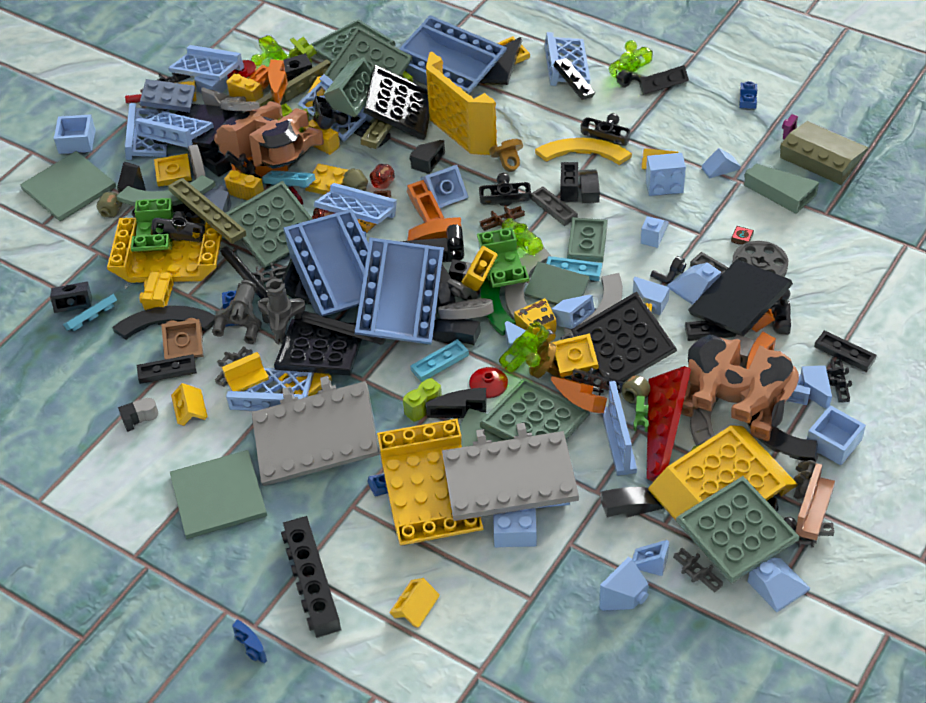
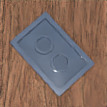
M146 79L140 99V106L190 112L195 86Z

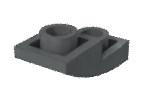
M454 279L447 281L450 292L454 296H460L464 300L478 298L476 292Z

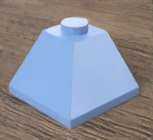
M457 165L420 178L424 180L428 190L432 192L439 208L469 198Z
M709 263L694 265L667 284V287L693 305L721 276V271Z
M630 557L600 584L599 608L602 611L634 609L638 604H643L648 597V582Z
M771 558L749 572L748 583L776 612L810 591V587L781 558Z

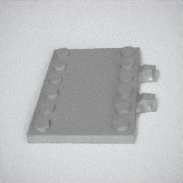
M328 376L320 378L322 390L318 391L319 394L298 399V397H294V392L289 386L282 388L284 399L280 400V405L252 412L260 477L263 486L380 455L366 381L337 389L335 385L332 386Z
M525 423L516 424L518 436H514V439L498 442L486 441L485 432L482 429L476 430L477 441L473 442V446L442 450L453 521L579 501L564 431L532 436V433L526 432Z

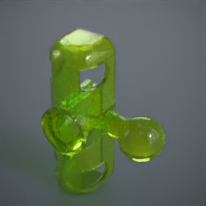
M267 35L258 39L259 47L263 53L254 54L251 57V61L256 66H260L266 58H268L270 63L271 59L285 60L289 56L271 35Z
M628 40L625 43V50L627 52L623 53L620 59L609 65L610 74L617 79V70L621 72L626 69L631 73L637 71L652 61L653 51L645 46L637 50V43L634 40ZM642 56L645 62H641V59L638 57Z
M512 218L503 221L502 229L512 227L517 240V246L529 255H535L543 250L542 240L528 230L526 224L516 222Z
M538 321L533 322L500 357L499 363L510 373L515 372L525 361L529 367H537L541 362V358L537 354L538 347L549 336L547 328ZM534 327L540 329L536 335L532 332ZM507 355L514 356L510 363L506 360Z

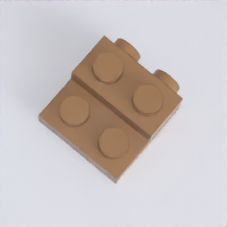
M188 318L181 322L168 321L166 324H161L164 359L194 354L195 358L204 357L202 326L199 319Z

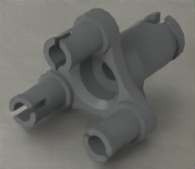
M275 278L266 283L268 298L259 300L258 308L262 313L263 322L270 323L275 342L279 344L280 339L282 344L287 323L293 316L294 319H301L306 306L301 298L289 299L286 294L285 284H282L283 280Z
M242 280L241 283H238L234 300L230 302L229 307L216 312L214 317L215 324L212 329L214 336H223L227 324H238L247 328L244 341L248 344L256 342L257 333L261 330L262 322L253 314L252 302L256 291V285L253 282Z

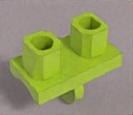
M304 36L298 40L294 37L291 38L290 41L295 47L290 49L288 57L291 58L306 53L312 63L311 57L317 54L315 48L311 44L309 45Z

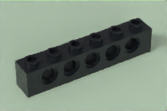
M304 516L283 522L284 531L281 532L283 543H288L289 548H286L288 559L294 562V565H291L293 576L299 579V582H296L299 595H304V600H301L304 613L309 612L310 617L306 618L309 630H314L316 638L341 631L338 613L308 517Z

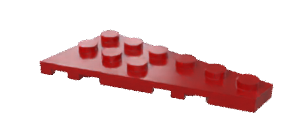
M687 366L648 379L650 393L648 395L647 479L652 482L669 466L691 369Z

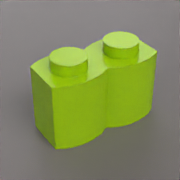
M433 378L424 380L417 389L408 392L403 398L404 415L413 422L424 418L427 414L426 402L442 396L441 385Z

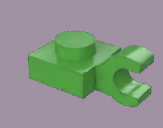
M637 396L636 416L633 422L634 431H637V426L639 425L645 427V432L648 431L649 422L644 418V416L648 417V405L644 404L645 396Z

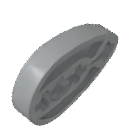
M198 145L188 146L194 178L197 179L201 175L205 176Z
M485 298L460 301L438 308L441 319L476 318L491 314L494 311L492 300Z

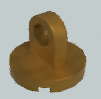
M510 139L501 143L502 146L494 145L490 148L491 157H500L502 166L506 171L512 172L519 167L520 159L517 151L523 148L522 140ZM512 159L515 165L510 166L507 160Z
M545 341L538 347L534 353V356H536L535 361L532 360L530 362V375L538 379L548 372L556 377H561L555 357V344Z

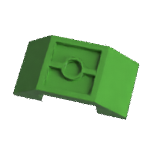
M171 198L136 200L135 216L137 229L136 236H132V252L172 250L173 239L169 238V234H150L153 218L172 219ZM156 228V232L162 233L163 229Z
M512 227L477 234L479 250L482 246H485L498 255L486 277L490 288L529 281L526 267L522 266L517 252V240Z

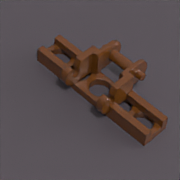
M504 206L505 214L497 216L494 211H491L490 218L479 221L480 226L484 231L499 225L504 227V224L509 222L513 224L515 219L525 216V211L521 209V206L513 209Z

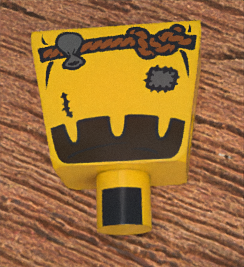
M545 298L514 312L516 326L538 336V340L544 338L547 342H552L555 339L556 317Z

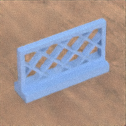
M547 32L544 47L550 86H557V82H566L553 66L556 60L565 58L574 60L571 62L572 65L584 76V80L589 84L590 75L584 40L554 37L553 32ZM576 64H580L583 67L579 68Z
M189 45L186 48L187 54L169 67V72L221 81L233 70H242L244 65L241 53Z
M324 74L319 78L320 83L298 103L302 110L307 108L308 114L311 117L314 116V112H312L314 111L313 106L306 107L305 104L308 101H314L320 89L326 91L333 83ZM364 107L357 115L360 117L357 122H351V117L353 116L348 115V123L345 125H339L338 123L332 125L331 129L339 132V128L348 127V131L344 135L340 132L338 133V137L342 141H346L365 121L369 122L373 118L363 113Z
M129 103L125 160H132L133 156L166 157L167 145L154 143L149 146L146 143L149 141L153 142V139H139L136 130L135 120L138 118L148 120L159 114L157 109L136 108V103ZM139 114H147L148 116L143 118ZM140 146L146 148L144 150H136ZM159 146L163 151H156L154 149Z
M164 111L148 120L143 118L135 120L138 136L186 148L192 145V139L214 128L212 122Z
M333 183L331 184L330 191L314 202V207L335 213L353 209L357 219L379 224L387 217H395L397 200Z
M264 368L266 373L270 375L269 380L248 388L245 392L232 390L227 392L226 399L230 410L258 411L280 405V400L284 399L283 393L274 392L281 388H286L284 384H289L292 381L296 384L292 387L293 392L299 389L303 391L302 395L294 394V397H298V399L308 397L314 373ZM284 373L288 374V378L282 382L278 379ZM307 376V379L299 382L296 377ZM275 381L277 385L269 389L266 386L270 382ZM262 387L266 390L263 393L255 392Z
M611 381L609 382L608 407H605L604 413L601 414L616 475L637 473V466L616 382Z

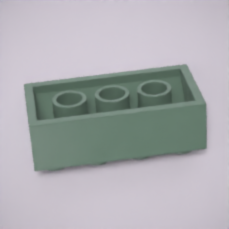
M364 56L349 62L324 93L326 101L333 109L356 117L365 106L372 70Z

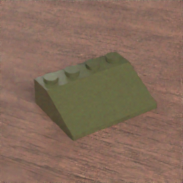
M806 121L790 132L780 145V158L842 185L867 152L868 147Z

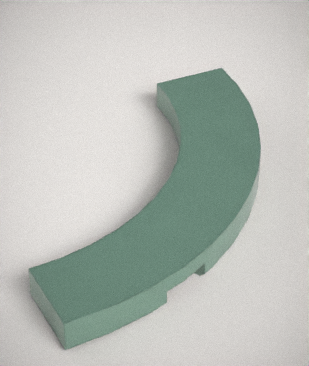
M203 175L189 183L201 194L207 193L216 186L214 180ZM127 186L116 196L117 201L131 206H135L136 200L171 198L172 206L183 204L169 190L143 191Z

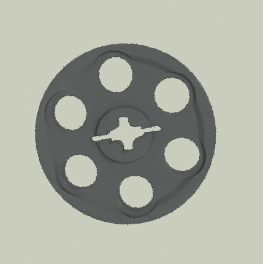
M751 241L741 245L734 252L732 263L736 259L783 277L787 273L789 264L784 250L767 241ZM746 250H753L755 253L749 254ZM771 250L773 251V253L767 254L764 251ZM775 262H782L783 265H782V266H777V265H775L774 263H775Z

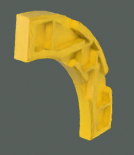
M594 138L561 139L535 149V154L546 162L566 155L569 152H576V154L597 153L618 165L632 158V153L625 148Z

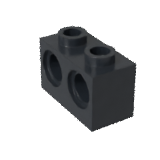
M561 162V201L578 202V162Z

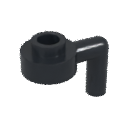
M625 69L618 73L617 83L622 87H627L632 80L638 81L643 76L637 73L632 74Z
M676 256L667 276L655 270L651 272L650 276L665 284H669L675 276L684 272L686 268L685 259Z

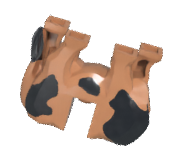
M271 101L267 105L260 107V109L245 111L226 120L217 129V133L214 136L215 143L219 145L220 152L224 155L227 151H230L239 159V155L244 153L246 158L253 157L254 166H267L272 169L294 163L311 146L324 144L322 130L309 127L305 132H299L300 127L309 125L305 110L295 108L292 113L283 117L281 105Z
M707 335L696 341L688 350V368L691 369L681 414L692 417L694 410L697 408L712 411L713 403L716 402V397L727 402L737 403L731 408V418L750 423L752 416L760 412V415L751 424V435L769 441L772 428H776L782 422L784 404L796 389L799 372L793 366L791 358L780 351L768 350L763 346H759L749 369H745L740 366L739 339L727 340L715 335Z

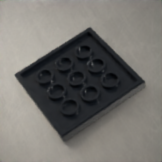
M375 65L363 113L424 140L430 117L428 90Z
M192 104L190 112L177 111L175 114L212 122L214 128L192 139V145L197 144L198 148L212 149L216 144L214 136L217 133V129L226 120L243 112L221 109V106ZM153 140L155 144L174 145L162 141Z
M736 259L688 311L693 316L744 337L793 283L791 279Z
M637 291L571 329L575 337L590 333L599 369L596 370L600 376L606 377L608 372V378L622 382L627 381L632 376L639 374L677 351V348Z
M292 319L274 363V369L351 376L362 339L305 323L301 319Z

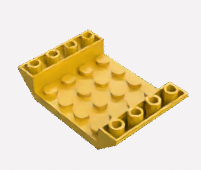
M430 52L426 65L430 121L470 154L490 155V148L498 145L495 100L485 93L473 99L461 87H458L449 78L444 76L443 60L440 56Z
M119 218L107 269L127 282H144L145 279H148L151 272L170 273L173 282L202 281L216 269L222 235L208 223L205 224V234L203 235L202 242L173 240L172 250L132 252L131 242L132 236H136L137 220L136 218ZM193 233L192 236L198 238L200 233Z
M458 419L377 433L387 492L400 546L483 530L481 517L453 521L442 450L462 447V436Z
M730 425L667 466L649 486L648 490L676 520L677 516L742 476L748 480L766 501L778 493L782 497L797 487L798 484L743 426Z

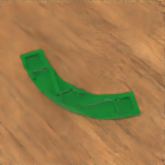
M486 278L481 286V298L491 299L494 309L486 317L490 325L500 335L504 336L505 322L509 321L516 325V322L506 313L501 304L500 287L490 288Z

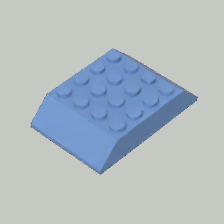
M429 15L400 47V50L411 55L413 58L405 70L413 79L427 85L426 65L429 53L433 52L443 60L444 76L469 94L507 51V47Z
M353 209L284 227L290 257L315 313L323 317L359 306L369 243Z
M370 237L355 334L431 345L444 248Z

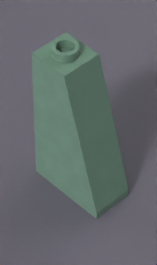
M755 164L752 168L747 169L744 174V186L795 214L817 196L819 182L760 164Z

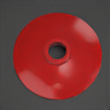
M242 60L244 68L242 70H233L227 77L229 79L233 74H239L242 77L248 78L256 71V64L251 60Z
M484 367L471 375L469 386L470 389L486 388L487 398H495L505 392L508 386V379L506 374L500 369Z

